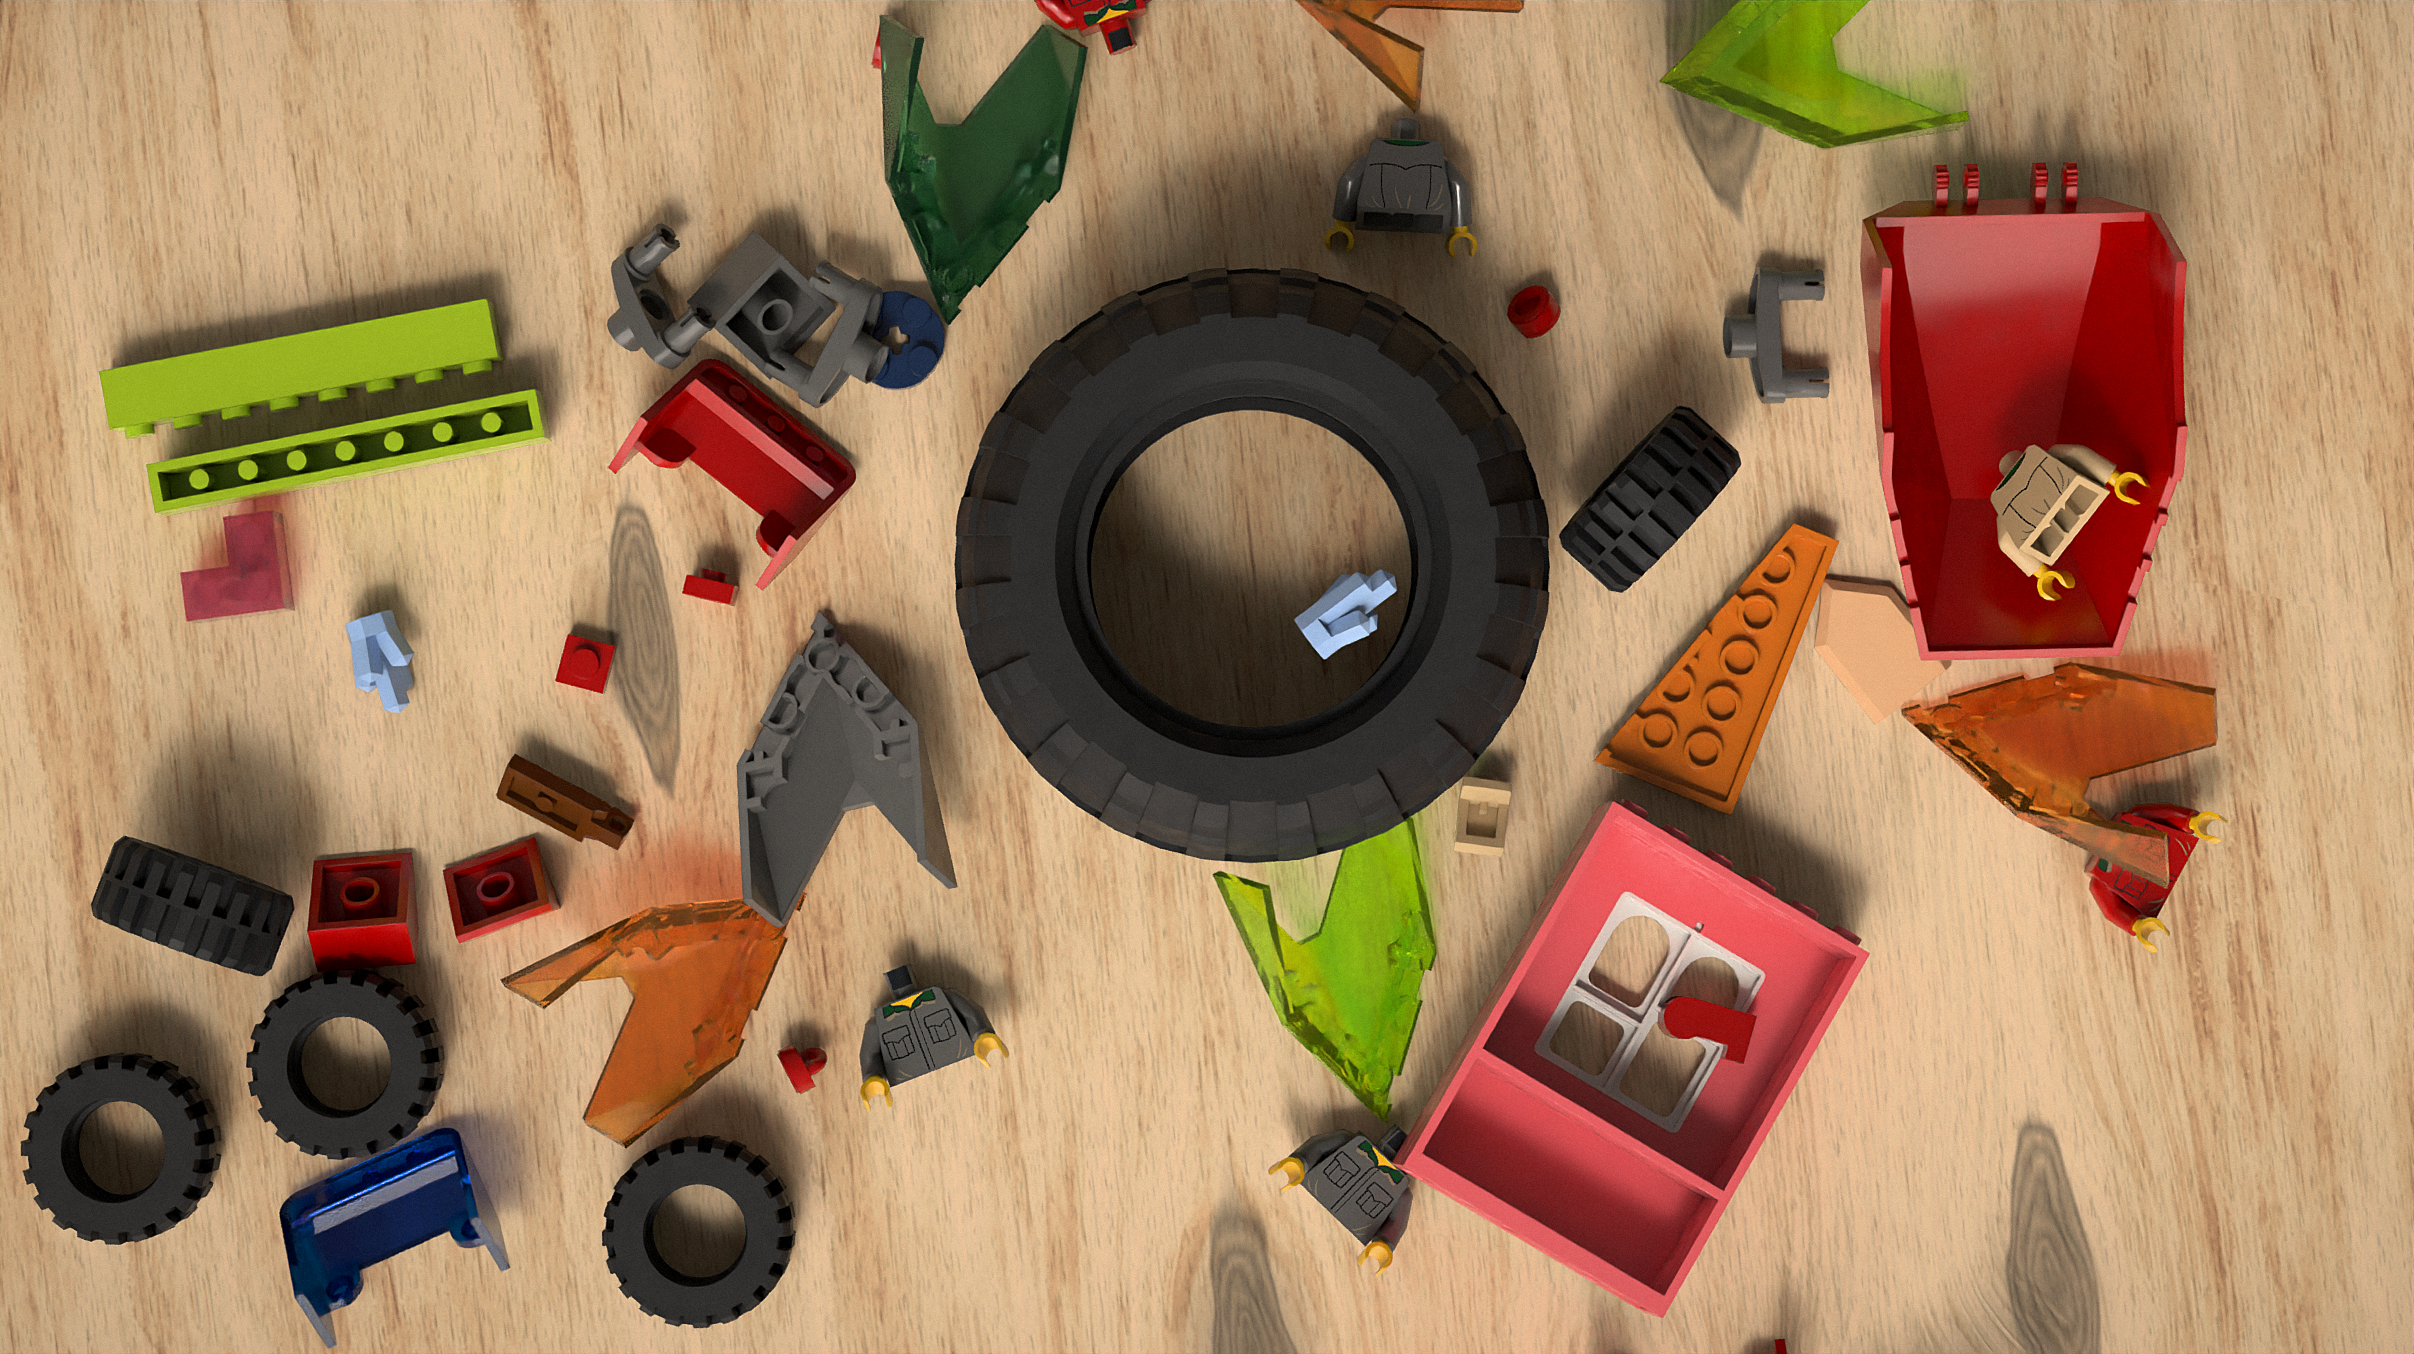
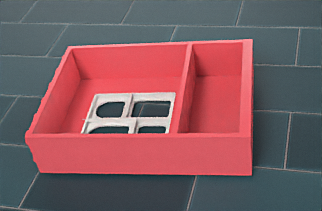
M1622 799L1621 803L1612 801L1597 806L1392 1164L1640 1311L1663 1318L1870 953L1859 947L1862 939L1854 933L1838 925L1834 929L1823 926L1816 921L1819 914L1812 908L1796 900H1793L1790 904L1774 897L1773 895L1777 889L1768 882L1754 875H1750L1749 878L1737 875L1731 871L1734 863L1726 857L1710 849L1706 853L1695 850L1688 845L1691 838L1687 834L1668 824H1665L1663 828L1651 824L1645 820L1649 814L1646 810L1629 800ZM1631 916H1646L1654 919L1664 928L1669 939V952L1663 967L1640 1006L1632 1008L1591 984L1589 973L1612 932L1620 922ZM1701 957H1715L1725 961L1733 969L1738 979L1739 992L1732 1009L1757 1016L1744 1064L1720 1058L1724 1045L1693 1037L1692 1039L1703 1045L1705 1049L1704 1058L1673 1112L1667 1117L1659 1116L1624 1095L1619 1089L1620 1081L1652 1025L1658 1021V1012L1662 1009L1661 1005L1670 998L1671 992L1683 971L1691 962ZM1576 1001L1587 1004L1619 1023L1623 1028V1036L1604 1070L1597 1076L1588 1074L1554 1054L1550 1049L1549 1043L1570 1005Z

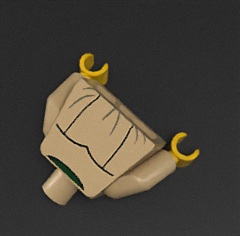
M2034 444L2028 446L2024 453L2018 450L2007 453L1999 464V470L2004 478L1991 495L1990 501L1998 513L1996 521L2000 549L2028 577L2034 574L2038 578V592L2040 596L2047 600L2062 599L2052 588V581L2055 577L2066 588H2073L2075 580L2068 571H2051L2044 563L2050 566L2054 564L2107 497L2110 491L2104 487L2108 482L2115 487V493L2118 498L2133 505L2140 504V502L2127 495L2126 488L2128 484L2133 480H2137L2142 485L2150 488V484L2145 477L2133 472L2120 473L2115 470L2117 464L2084 445L2055 444L2046 451Z

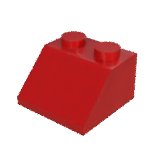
M412 852L314 860L307 933L317 971L416 964L419 927Z

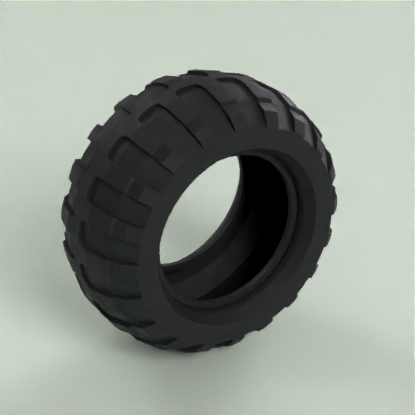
M1226 267L1204 269L1187 273L1188 276L1161 282L1138 292L1134 290L1112 300L1101 307L1099 312L1078 324L1060 340L1056 339L1043 350L1029 366V370L1012 389L999 411H996L985 429L977 456L969 472L964 495L961 498L955 533L956 610L969 659L976 673L984 698L994 715L998 718L1010 740L1026 757L1038 774L1077 807L1120 833L1160 849L1199 859L1241 863L1301 860L1345 849L1385 833L1401 824L1409 817L1426 808L1442 793L1464 777L1480 755L1492 743L1521 697L1528 674L1536 657L1539 640L1548 614L1550 593L1548 592L1550 571L1548 516L1544 499L1540 495L1536 474L1526 452V444L1510 413L1505 411L1493 390L1476 371V366L1465 353L1451 341L1447 342L1428 325L1407 313L1404 307L1375 292L1370 291L1369 293L1346 283L1320 277L1318 273L1301 269L1280 268V270L1250 268L1226 270ZM1243 410L1276 412L1305 419L1329 430L1359 451L1384 480L1398 505L1405 524L1411 556V587L1404 620L1393 646L1374 674L1356 692L1328 710L1304 720L1268 727H1236L1199 719L1174 708L1141 685L1124 667L1105 637L1098 619L1091 581L1092 551L1100 516L1110 494L1130 465L1147 448L1183 425L1204 417Z

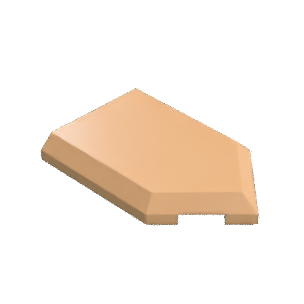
M1824 579L1820 591V607L1814 649L1876 725L1946 671L1952 663L1950 660L1921 661L1909 608L1892 587Z

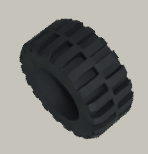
M1677 406L1637 444L1572 516L1559 534L1562 548L1609 591L1623 593L1634 582L1638 581L1678 541L1726 487L1742 464L1739 452L1692 408Z
M123 836L114 843L91 902L93 916L109 925L170 949L255 976H263L272 969L295 908L292 896L283 891L194 857L128 836Z
M350 969L315 974L305 980L295 982L284 989V994L278 999L272 1000L263 1012L266 1015L262 1022L255 1024L250 1037L255 1040L253 1051L247 1053L246 1068H252L253 1081L248 1082L251 1097L257 1095L262 1108L257 1111L264 1122L271 1121L278 1129L275 1134L286 1143L292 1141L299 1145V1151L312 1156L317 1154L325 1155L328 1159L335 1160L372 1155L395 1145L401 1139L409 1136L418 1128L417 1124L423 1117L429 1114L434 1106L433 1097L436 1090L441 1089L444 1075L440 1074V1061L444 1060L443 1045L438 1046L435 1034L439 1029L434 1018L429 1019L422 1009L425 1004L417 995H410L403 989L404 985L393 978L386 979L378 975V972ZM351 1017L369 1023L379 1031L389 1049L391 1057L389 1081L378 1098L360 1109L339 1110L326 1106L312 1094L303 1076L301 1059L306 1040L318 1026L333 1018Z
M117 1053L82 1061L81 1064L68 1068L55 1077L56 1082L51 1086L44 1087L36 1098V1101L39 1103L36 1110L28 1112L24 1127L29 1129V1135L27 1140L21 1141V1156H28L29 1169L23 1170L26 1184L34 1183L39 1193L33 1199L40 1209L49 1208L55 1215L52 1222L63 1230L72 1228L77 1231L78 1238L90 1242L103 1240L105 1245H121L132 1241L136 1243L174 1228L177 1223L187 1219L198 1209L197 1203L200 1199L206 1197L214 1184L210 1180L212 1173L219 1169L221 1155L216 1154V1142L222 1140L220 1126L214 1127L210 1114L214 1113L215 1110L210 1099L203 1100L197 1092L201 1086L191 1076L184 1077L178 1073L179 1067L167 1060L160 1062L154 1060L152 1055L142 1053ZM119 1101L134 1103L147 1110L158 1123L165 1142V1159L159 1176L145 1189L137 1193L124 1195L109 1193L99 1187L85 1171L79 1152L80 1134L87 1117L99 1107L107 1103Z
M712 1135L677 1138L656 1147L640 1157L620 1177L613 1188L615 1191L611 1200L607 1202L603 1216L606 1217V1226L602 1231V1246H607L609 1256L606 1263L610 1274L615 1273L619 1279L621 1286L618 1288L626 1298L632 1297L641 1305L639 1310L650 1317L655 1314L664 1318L666 1324L677 1327L681 1324L693 1325L694 1328H709L712 1324H726L738 1319L739 1316L759 1305L777 1286L778 1281L785 1273L791 1260L789 1258L792 1247L795 1245L796 1231L793 1230V1218L795 1217L793 1203L789 1202L785 1193L787 1187L780 1175L777 1177L768 1167L770 1163L760 1154L756 1156L747 1150L746 1145L735 1140L732 1142L722 1140L720 1136ZM689 1185H709L727 1193L739 1206L745 1221L746 1236L739 1257L728 1269L709 1277H691L677 1272L660 1256L654 1241L653 1226L659 1207L671 1193Z

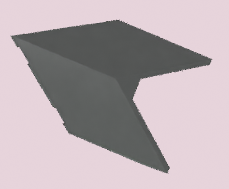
M820 611L810 627L814 633L802 655L796 653L760 720L764 726L751 750H744L736 765L743 902L776 928L785 926L845 812L875 805L917 853L918 863L948 889L958 887L922 726Z

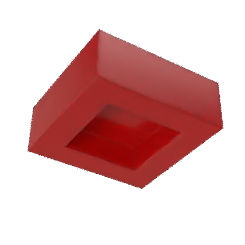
M701 568L699 577L686 574L682 594L735 607L739 587L727 584L729 574Z
M568 634L555 681L605 694L617 647Z

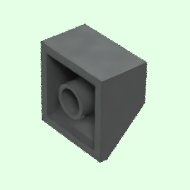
M754 230L687 301L690 306L696 302L706 306L712 313L710 318L715 319L716 326L714 328L763 374L767 362L771 364L777 363L769 358L777 347H782L788 353L794 355L837 309L823 294L811 289L809 281Z

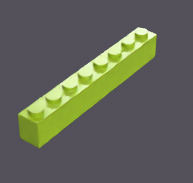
M486 298L99 371L109 429L119 433L125 432L126 439H135L154 435V426L173 423L174 430L199 427L204 425L202 417L217 414L222 415V421L247 418L252 416L251 408L270 405L271 412L291 410L300 407L299 399L318 396L319 403L339 401L348 398L347 390L366 387L368 394L387 392L397 389L395 381L415 378L416 385L435 383L445 380L444 372L462 368L464 376L483 374L493 371L492 363L504 361L494 303Z
M530 389L146 464L155 513L171 516L551 442L552 439L543 393L537 389Z

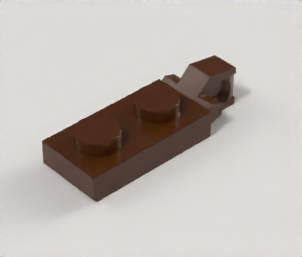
M514 754L507 764L496 793L497 799L581 843L584 838L598 840L617 851L628 837L634 823V819L618 808L611 807L606 801H602V799L584 789L573 785L517 754Z

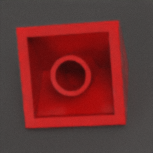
M535 837L442 870L455 936L459 943L470 942L561 908Z

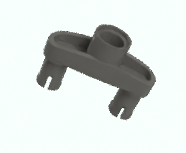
M661 223L657 224L635 247H628L612 262L611 275L620 308L607 320V327L612 338L623 348L629 351H638L640 348H643L648 356L659 365L675 369L691 354V348L697 341L716 326L715 319L710 318L712 316L711 311L698 302L688 307V310L676 321L655 277V269L672 252H675L680 247L679 240L674 239L676 237L675 232L667 225Z
M827 260L820 262L814 270L825 278L820 276L817 278L812 275L809 287L843 305L844 312L816 365L812 367L788 353L784 348L777 347L769 357L777 363L771 364L767 362L764 368V374L769 377L772 376L797 391L798 398L816 409L830 401L850 375L865 384L872 382L883 368L889 353V347L886 344L872 337L883 301L882 289L865 278L859 280L853 278L831 265Z
M1758 267L1750 287L1747 314H1726L1724 318L1723 348L1727 358H1749L1754 386L1760 401L1764 404L1784 403L1786 398H1827L1829 395V383H1810L1823 382L1824 379H1829L1827 367L1785 369V366L1782 364L1779 305L1781 301L1790 300L1822 301L1825 294V286H1805L1818 285L1819 282L1824 281V273L1821 269H1815V271H1781L1779 267Z

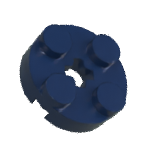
M902 291L883 292V301L872 337L882 342L883 337L889 336L890 328L899 327L901 334H909L910 343L902 345V353L893 354L891 347H889L887 360L872 383L887 390L910 389L924 382L940 363L945 351L944 328L938 315L925 300Z

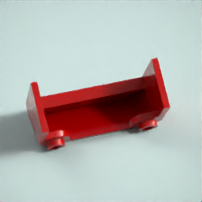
M704 359L700 361L639 417L608 466L616 474L639 452L654 465L669 469L678 468L690 459L761 515L764 519L756 529V539L762 550L773 558L755 584L762 591L800 554L856 481V471L843 455L732 367L717 359Z

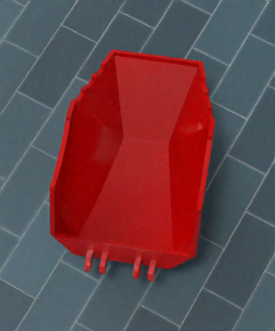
M2063 162L2060 173L2062 198H2046L2048 184L2046 163H2032L2030 177L2031 198L1978 199V164H1964V170L1962 171L1963 200H1947L1950 181L1947 164L1934 165L1931 187L1932 200L1903 201L1862 220L1860 256L1880 478L1919 657L1921 661L2120 656L2138 605L2136 598L2145 572L2150 571L2153 562L2151 555L2161 527L2167 523L2169 517L2167 510L2177 481L2181 482L2184 474L2188 431L2185 417L2183 360L2187 261L2161 214L2103 197H2077L2078 169L2076 162ZM2034 444L2046 451L2055 444L2087 446L2117 464L2115 470L2122 474L2126 472L2136 473L2145 477L2150 484V488L2142 485L2137 480H2133L2128 484L2126 488L2127 495L2140 502V504L2133 505L2118 498L2115 493V487L2108 482L2104 487L2110 491L2107 497L2054 564L2050 566L2044 563L2051 571H2068L2075 580L2073 588H2066L2056 577L2053 579L2052 588L2061 596L2062 599L2047 600L2040 596L2037 589L2038 578L2034 574L2028 577L2000 549L1996 521L1998 513L1990 501L1992 492L2004 478L1999 470L2001 459L2011 451L2018 450L2024 453L2028 446Z

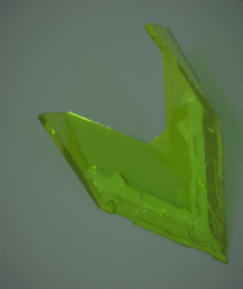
M1740 0L1658 81V83L1821 150L1958 131L1970 120L1968 110L1945 115L1838 71L1832 38L1870 0Z
M1409 817L1385 833L1342 850L1319 932L1298 942L1277 923L1269 885L1223 871L1212 874L1281 1025L1380 1121L1385 1123L1388 1122L1393 1105L1386 1102L1394 1075L1401 1076L1423 1002V1000L1417 999L1424 971L1425 969L1432 971L1437 954L1412 817Z

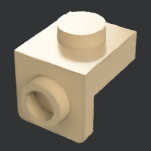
M1489 775L1463 778L1458 801L1453 851L1497 857L1503 856L1508 806L1512 792L1511 783L1500 781L1498 778Z

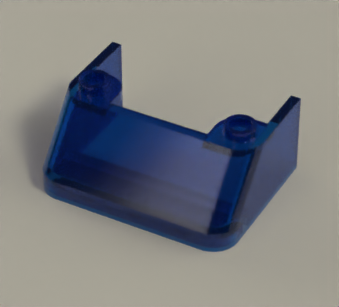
M453 1128L436 1129L301 1189L288 1197L280 1208L279 1217L294 1297L328 1349L337 1345L331 1312L341 1307H346L356 1300L364 1286L362 1270L450 1231L453 1240L459 1247L475 1248L485 1245L501 1272L510 1268L498 1215L468 1147L459 1132Z

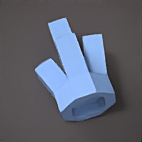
M1379 569L1370 577L1359 572L1353 575L1343 573L1314 605L1294 620L1314 649L1325 660L1341 647L1364 638L1369 633L1377 630L1378 615L1372 609L1397 591L1395 576L1382 569Z
M388 610L375 613L347 623L344 627L351 645L356 688L366 692H372L378 688L385 711L402 712L410 703L406 691L413 684L408 664L414 655V651L398 629L393 611Z

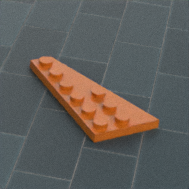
M1791 524L1596 756L1593 762L1731 816L1839 541L1798 524Z

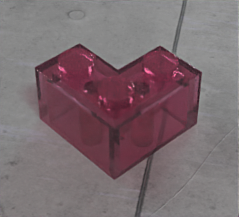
M271 510L223 517L229 566L180 572L186 622L199 624L295 611L283 515L281 513Z

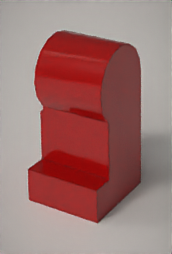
M1685 996L1670 997L1661 1005L1662 1009L1658 1012L1657 1024L1663 1034L1670 1038L1690 1039L1697 1037L1722 1044L1724 1046L1720 1058L1744 1064L1757 1016Z

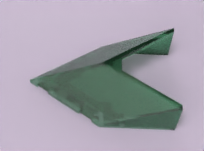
M879 15L885 181L945 323L950 325L962 311L958 308V305L975 285L980 288L1028 230L1029 226L1026 222L1044 200L1050 203L1061 189L1088 47L1052 25L1042 24L961 124L935 123L917 79L924 38L889 15Z

